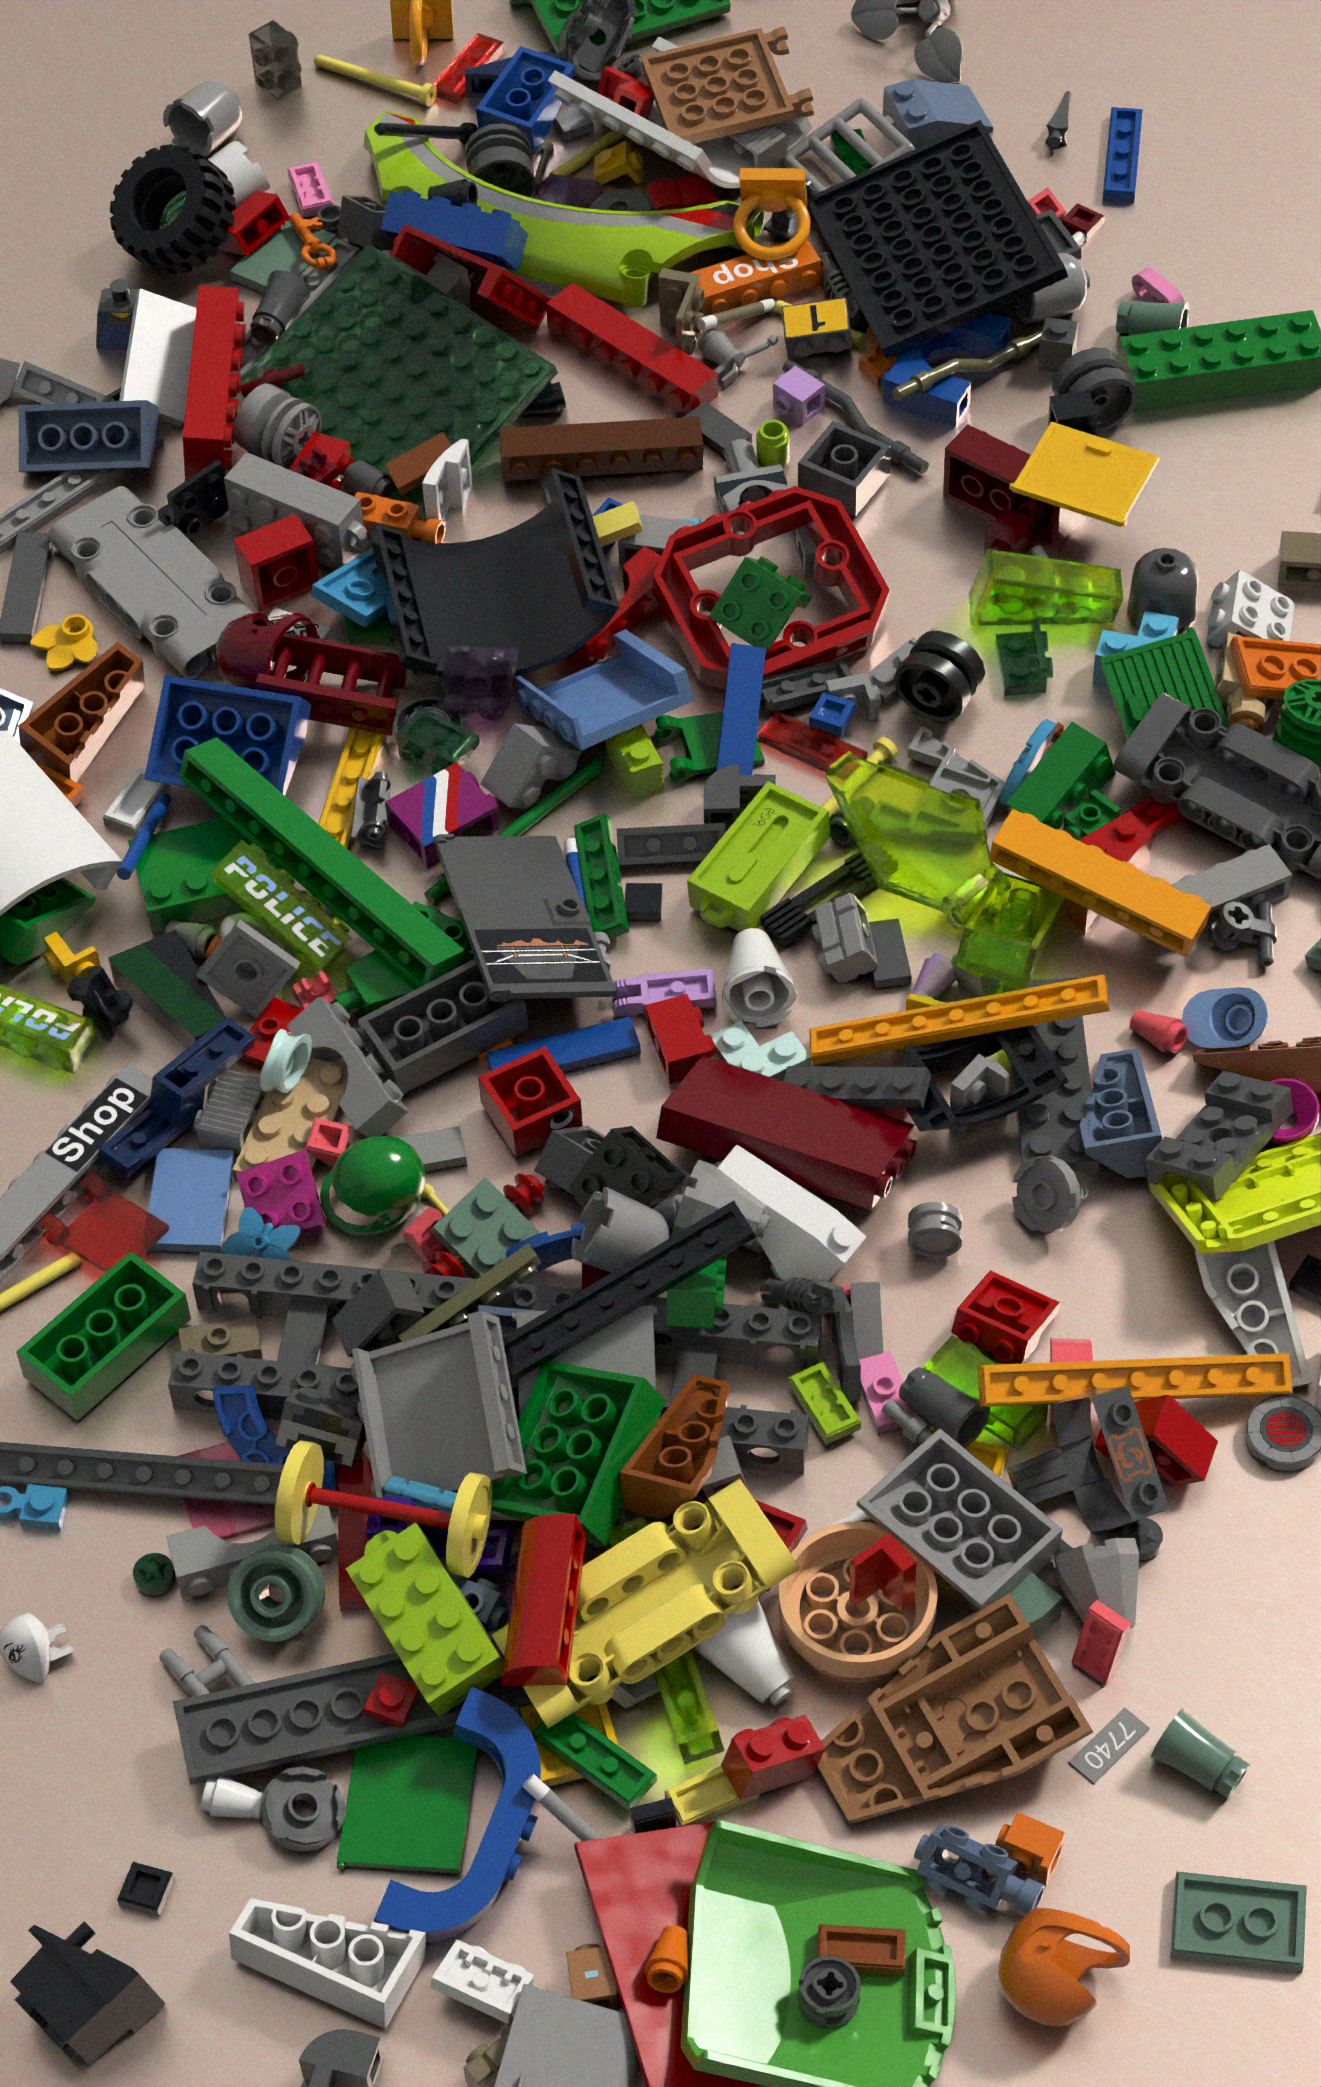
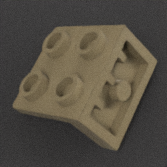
M662 268L658 276L660 325L675 327L676 347L688 355H693L696 347L697 332L702 333L697 328V320L705 317V313H701L705 292L704 289H700V275Z

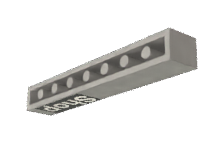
M128 1063L119 1073L111 1076L106 1087L94 1099H90L84 1105L82 1112L71 1124L65 1125L60 1130L57 1138L51 1145L36 1155L30 1167L21 1176L14 1178L9 1184L7 1191L0 1197V1284L110 1168V1166L98 1159L99 1148L149 1108L152 1087L151 1076Z

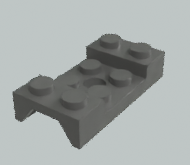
M1222 1071L1204 1092L1206 1105L1176 1139L1165 1136L1145 1158L1149 1183L1156 1185L1167 1172L1194 1179L1209 1200L1217 1202L1293 1113L1291 1090L1289 1087L1246 1077L1237 1073Z

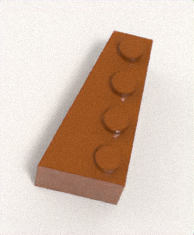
M116 642L18 725L21 747L32 759L77 783L145 686L143 660L122 644Z

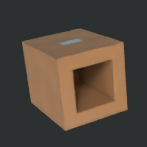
M584 1944L577 1947L574 1951L566 1952L572 1998L617 2011L619 2009L617 1990L604 1946Z

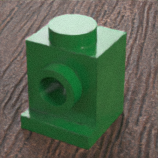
M1093 789L1089 792V798L1064 817L1063 830L1069 833L1072 838L1079 840L1120 817L1121 808Z

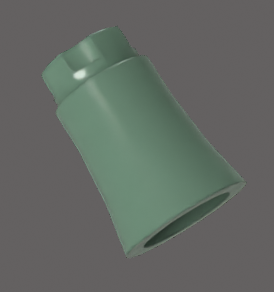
M1135 300L1132 303L1122 301L1117 312L1116 332L1137 335L1187 328L1189 304L1188 302L1155 303Z
M1182 1708L1170 1722L1151 1754V1758L1179 1770L1210 1791L1215 1789L1227 1798L1236 1790L1250 1767L1249 1763L1237 1756V1751L1203 1727L1185 1708Z

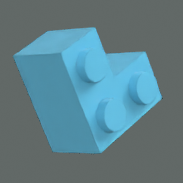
M1144 611L1137 636L1102 630L1095 653L1093 683L1108 686L1099 662L1101 657L1177 635L1179 617Z

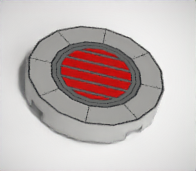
M1277 1395L1265 1398L1253 1407L1246 1421L1245 1441L1251 1454L1257 1459L1259 1457L1262 1461L1267 1462V1466L1275 1470L1295 1471L1308 1467L1321 1454V1413L1310 1402L1296 1396Z

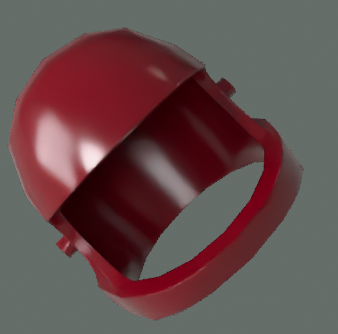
M263 613L246 614L229 622L220 634L216 644L215 661L219 677L226 685L255 689L258 673L272 674V670H270L272 665L271 659L283 635L295 623L301 622L306 629L307 637L318 639L315 625L308 616L301 613L284 616L273 625H271L266 614ZM296 667L292 671H288L285 678L304 682L308 676L309 669Z

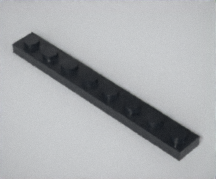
M733 1200L503 1337L510 1382L513 1383L755 1239L754 1231L735 1201Z

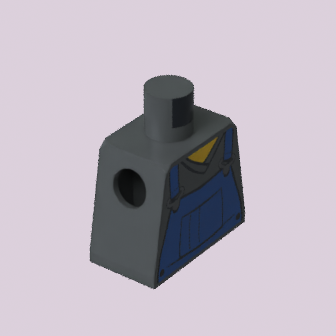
M125 279L114 280L110 284V288H105L101 292L97 312V349H128L135 299L140 289H130V284Z

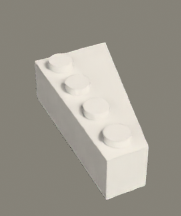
M254 1898L249 1899L229 1932L231 1959L386 2029L426 1960L425 1932L411 1929L409 1933L389 1930V1925L371 1922L370 1926L346 1921L345 1916L329 1913L328 1917L308 1914L304 1908Z

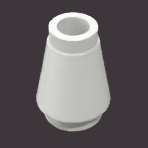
M219 1776L218 1779H207L200 1810L209 1811L210 1816L254 1817L260 1819L259 1810L263 1793L257 1792V1790L228 1777Z

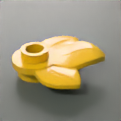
M79 614L66 617L61 625H48L44 627L30 641L32 647L48 651L46 662L48 669L51 671L65 670L72 666L76 660L82 663H90L98 651V645L93 639L94 628L92 623L85 616Z

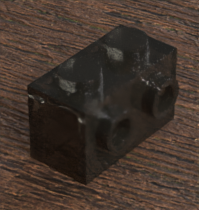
M274 20L249 33L255 82L261 90L268 92L275 99L279 100L302 87L300 74L302 68L297 51L299 44L295 35L285 30Z

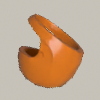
M1034 1908L1028 1911L1014 1926L1001 1950L998 1982L1005 1999L1021 2015L1045 2026L1065 2027L1085 2017L1097 2006L1096 1999L1078 1982L1079 1978L1092 1968L1108 1969L1127 1966L1131 1960L1130 1945L1118 1933L1096 1921L1052 1908ZM1072 1934H1082L1105 1943L1116 1952L1112 1953L1088 1948L1064 1938Z

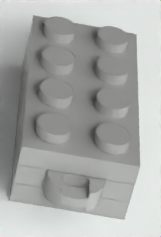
M248 452L241 457L224 477L231 525L240 531L252 532L296 514L314 541L316 561L334 569H339L358 557L369 543L368 531L363 523L361 499Z

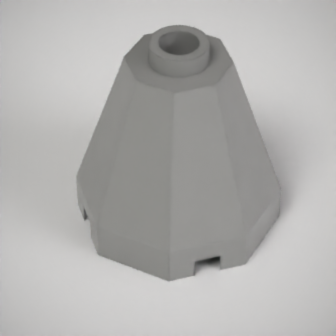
M698 1160L690 1176L693 1178L692 1184L686 1186L671 1237L734 1200L754 1231L755 1236L763 1239L770 1216L763 1214L766 1205L713 1164ZM755 1239L744 1245H752Z
M1112 1538L1104 1540V1546L1094 1547L1093 1543H1089L1054 1556V1560L1051 1561L1054 1578L1083 1623L1089 1607L1098 1600L1131 1623L1130 1629L1134 1627L1139 1551L1135 1538Z

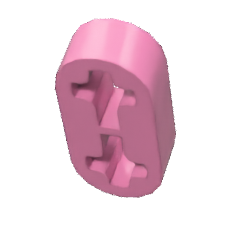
M1146 268L1132 277L1133 290L1143 302H1184L1180 291L1152 268Z

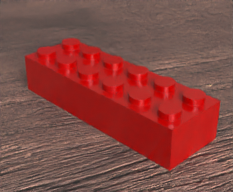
M199 285L182 437L185 481L216 460L223 463L225 476L226 470L233 468V450L228 449L232 448V444H235L233 432L235 424H231V422L234 423V419H236L238 414V399H234V397L240 394L241 374H236V372L243 368V349H239V347L245 344L246 324H240L245 319V302L239 301V288Z

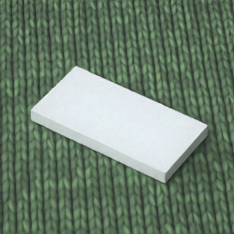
M143 289L137 292L119 401L148 400L159 406V420L179 427L184 423L196 308Z

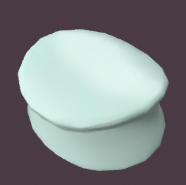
M279 1029L271 1043L260 1074V1088L264 1092L276 1089L282 1093H288L296 1087L311 1056L312 1039L310 1035L289 1036L286 1030Z

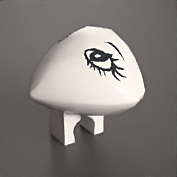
M31 1613L15 1616L0 1631V1654L4 1661L26 1679L38 1683L44 1682L49 1672L50 1661L72 1653L73 1649L69 1644L61 1648L53 1645L49 1646V1643L54 1642L56 1635L67 1632L65 1625L59 1624L45 1629L42 1622Z

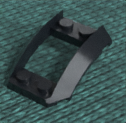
M1034 1025L913 1047L912 1043L905 1046L907 1051L899 1064L896 1066L894 1062L891 1066L927 1067L930 1074L935 1075L968 1066L978 1054L987 1058L1003 1049L1025 1084L990 1102L963 1110L952 1111L931 1077L924 1107L906 1108L920 1132L966 1127L1001 1118L1034 1103L1069 1082Z

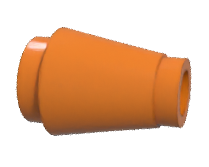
M669 1925L662 1930V1934L645 1966L648 1984L654 1990L661 1993L677 1992L688 1979V1933L680 1926Z

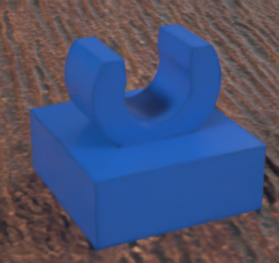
M822 692L809 716V726L816 728L820 733L826 731L835 734L836 738L840 739L855 713V702Z

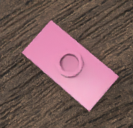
M318 162L287 168L288 177L303 218L317 215L318 210L325 205H333Z
M889 1351L859 1359L861 1364V1390L878 1434L901 1428L882 1412L884 1404L889 1399H893L912 1416H916L909 1409V1405L899 1397V1389L903 1384V1380L892 1352Z

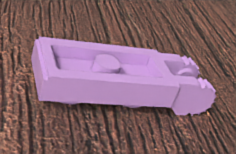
M711 969L639 975V978L620 979L614 982L617 990L614 998H618V1000L613 1002L612 1009L616 1016L624 1018L626 1016L636 1017L641 1012L645 1014V1005L688 994L693 1007H717L714 975Z

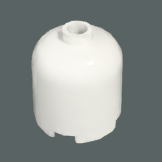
M232 141L208 160L219 167L232 183L234 195L232 196L235 197L237 208L255 191L267 193L266 190L270 188V185L259 163L256 162L252 165L244 155L248 152V149L240 142Z

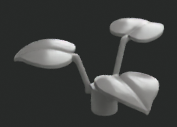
M897 0L855 1L851 11V20L866 37L873 40L887 39L895 32L898 26L896 14L917 13L923 21L933 22L925 32L927 39L919 41L915 46L914 56L916 64L925 75L942 82L961 81L962 41L959 35L952 29L945 27L936 29L950 15L951 8L947 0H922L919 7L896 8Z

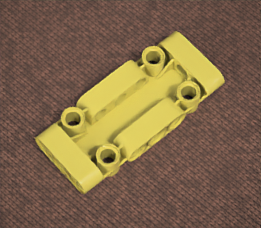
M740 1478L707 1498L708 1502L705 1504L697 1501H689L682 1504L676 1509L673 1515V1524L667 1526L664 1522H655L647 1525L582 1567L568 1685L522 1686L547 1728L552 1727L588 1703L598 1705L607 1702L616 1691V1685L619 1683L633 1684L645 1679L717 1633L725 1625L726 1616L731 1612L744 1614L753 1609L761 1593L799 1570L788 1548ZM701 1525L698 1529L691 1530L695 1526ZM742 1584L738 1589L730 1591L735 1585ZM509 1624L492 1634L503 1655H505ZM598 1674L594 1680L587 1682L591 1676Z

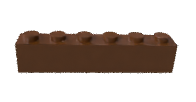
M700 417L499 428L503 481L538 479L540 476H546L550 468L576 476L703 469L704 444Z

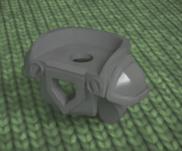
M585 0L582 5L573 10L568 16L559 38V53H562V58L565 62L575 65L576 70L573 75L586 82L601 80L603 69L608 66L613 67L612 64L619 59L631 41V29L635 21L633 17L635 16L634 0ZM597 30L604 35L602 46L594 45L589 39V36H593Z

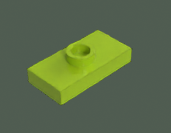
M820 1362L788 1377L789 1387L825 1445L861 1429L859 1417L824 1362Z

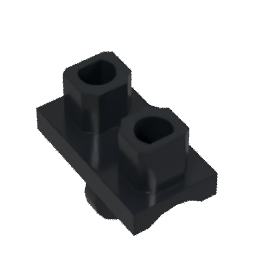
M95 966L87 977L75 976L67 988V993L72 1001H80L83 1004L82 1017L86 1024L96 1026L104 1039L112 1040L115 1036L117 1024L120 1021L127 1020L129 1017V1011L133 1005L130 995L123 990L117 991L102 967Z

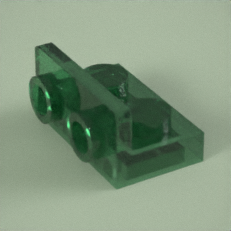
M1031 619L1030 632L996 634L995 645L1004 696L1046 693L1047 678H1053V663L1051 657H1045V652H1048L1047 631H1041L1039 619Z
M420 707L397 733L399 756L406 763L417 765L432 775L456 762L462 766L480 745L479 735L423 707Z

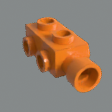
M361 492L355 494L354 497L361 499L363 523L368 531V539H370L369 532L376 523L405 532L407 539H417L434 544L443 542L446 530L445 522L429 518L427 521L422 520L420 505Z

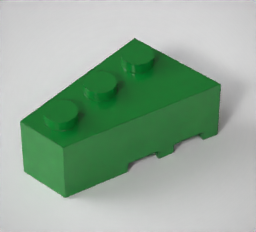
M1072 721L1006 802L1009 813L1012 809L1021 813H1028L1035 816L1039 822L1054 829H1059L1064 823V817L1089 798V792L1093 789L1098 791L1116 774L1115 770H1113V762L1106 742Z

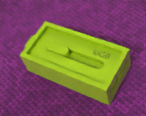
M767 781L687 879L690 907L700 911L702 919L708 924L717 926V928L729 926L739 932L749 928H758L761 924V915L776 906L830 838L829 811Z
M415 1522L399 1534L388 1530L376 1534L369 1542L367 1541L365 1556L345 1569L423 1697L440 1717L463 1702L468 1695L470 1687L481 1690L502 1676L504 1659L453 1577L448 1573V1569L428 1537Z

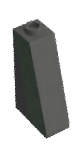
M176 930L108 957L115 985L120 990L126 991L138 1006L186 1048H189L226 1018L207 983L196 976L199 969Z

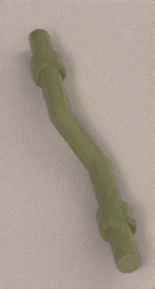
M1039 330L1026 338L1018 337L1009 342L1006 348L984 359L954 358L928 372L921 371L911 376L910 381L894 388L892 395L895 400L900 401L914 393L921 394L931 389L934 383L955 372H987L1011 359L1018 360L1028 355L1031 349L1040 345L1042 331Z

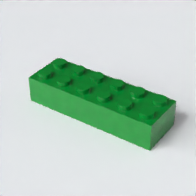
M1308 310L1120 337L1118 359L1137 391V401L1132 412L1321 385V329L1314 311Z

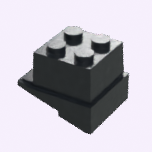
M85 1921L65 1940L33 1925L28 1931L39 1941L42 1947L10 1981L20 1992L14 2000L36 2021L51 2040L72 2061L80 2055L89 2065L130 2029L136 2033L166 2004L133 1967L98 1949L92 1954L81 1949L96 1934Z

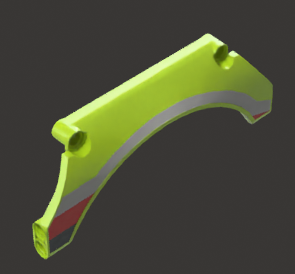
M386 110L371 122L365 130L364 148L369 152L373 161L382 200H388L390 191L401 194L402 189L421 194L420 198L428 199V189L430 186L467 179L468 182H474L477 187V206L481 207L482 212L492 214L493 209H498L512 214L511 218L519 221L520 226L528 233L519 270L515 271L504 268L512 274L564 288L574 283L594 296L619 302L629 307H640L647 303L649 279L654 273L660 274L662 268L670 269L678 262L704 250L727 246L744 251L738 244L733 231L734 216L740 206L739 203L725 200L705 205L659 211H610L555 204L504 190L467 173L444 157L428 138L379 136L374 131V127L378 123L421 125L420 119ZM752 210L747 218L746 230L753 241L761 232L764 222V210Z

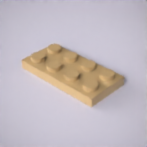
M310 1057L300 1081L292 1091L282 1093L274 1089L266 1093L232 1169L235 1179H237L236 1173L305 1150L314 1117L337 1123L342 1112L339 1102L345 1093L348 1082L347 1065ZM307 1153L314 1177L320 1160Z

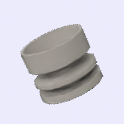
M264 383L249 393L240 406L233 431L235 442L239 447L256 456H263L269 462L290 469L312 433H321L322 418L317 407L305 403L299 398L291 397L288 392L272 384Z

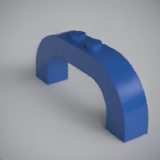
M470 1687L455 1723L452 1738L486 1752L495 1761L500 1770L503 1787L473 1863L466 1876L458 1884L439 1892L419 1891L390 1880L374 1918L376 1923L389 1925V1930L409 1933L411 1929L425 1932L426 1943L453 1938L470 1929L484 1917L494 1904L505 1878L514 1880L522 1859L521 1855L516 1854V1850L521 1839L529 1842L538 1817L531 1815L536 1799L522 1787L532 1774H535L540 1779V1757L534 1737L526 1723L515 1710L497 1697L474 1687Z

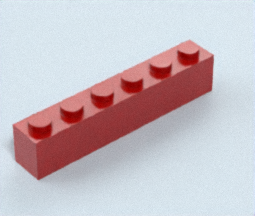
M571 283L546 303L547 326L552 332L561 335L572 342L577 348L583 349L596 357L602 364L615 369L626 379L634 381L645 388L651 395H656L675 410L687 415L706 401L710 404L718 397L717 372L578 285Z

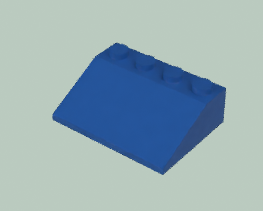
M164 675L144 780L188 787L178 778L185 750L217 737L285 795L305 740L311 704L298 696Z

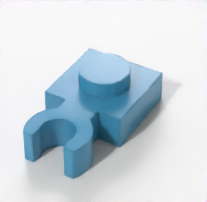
M28 1484L26 1493L20 1494L13 1487L2 1486L0 1487V1500H9L11 1502L7 1506H0V1520L8 1521L19 1516L21 1527L61 1531L69 1500L68 1489Z

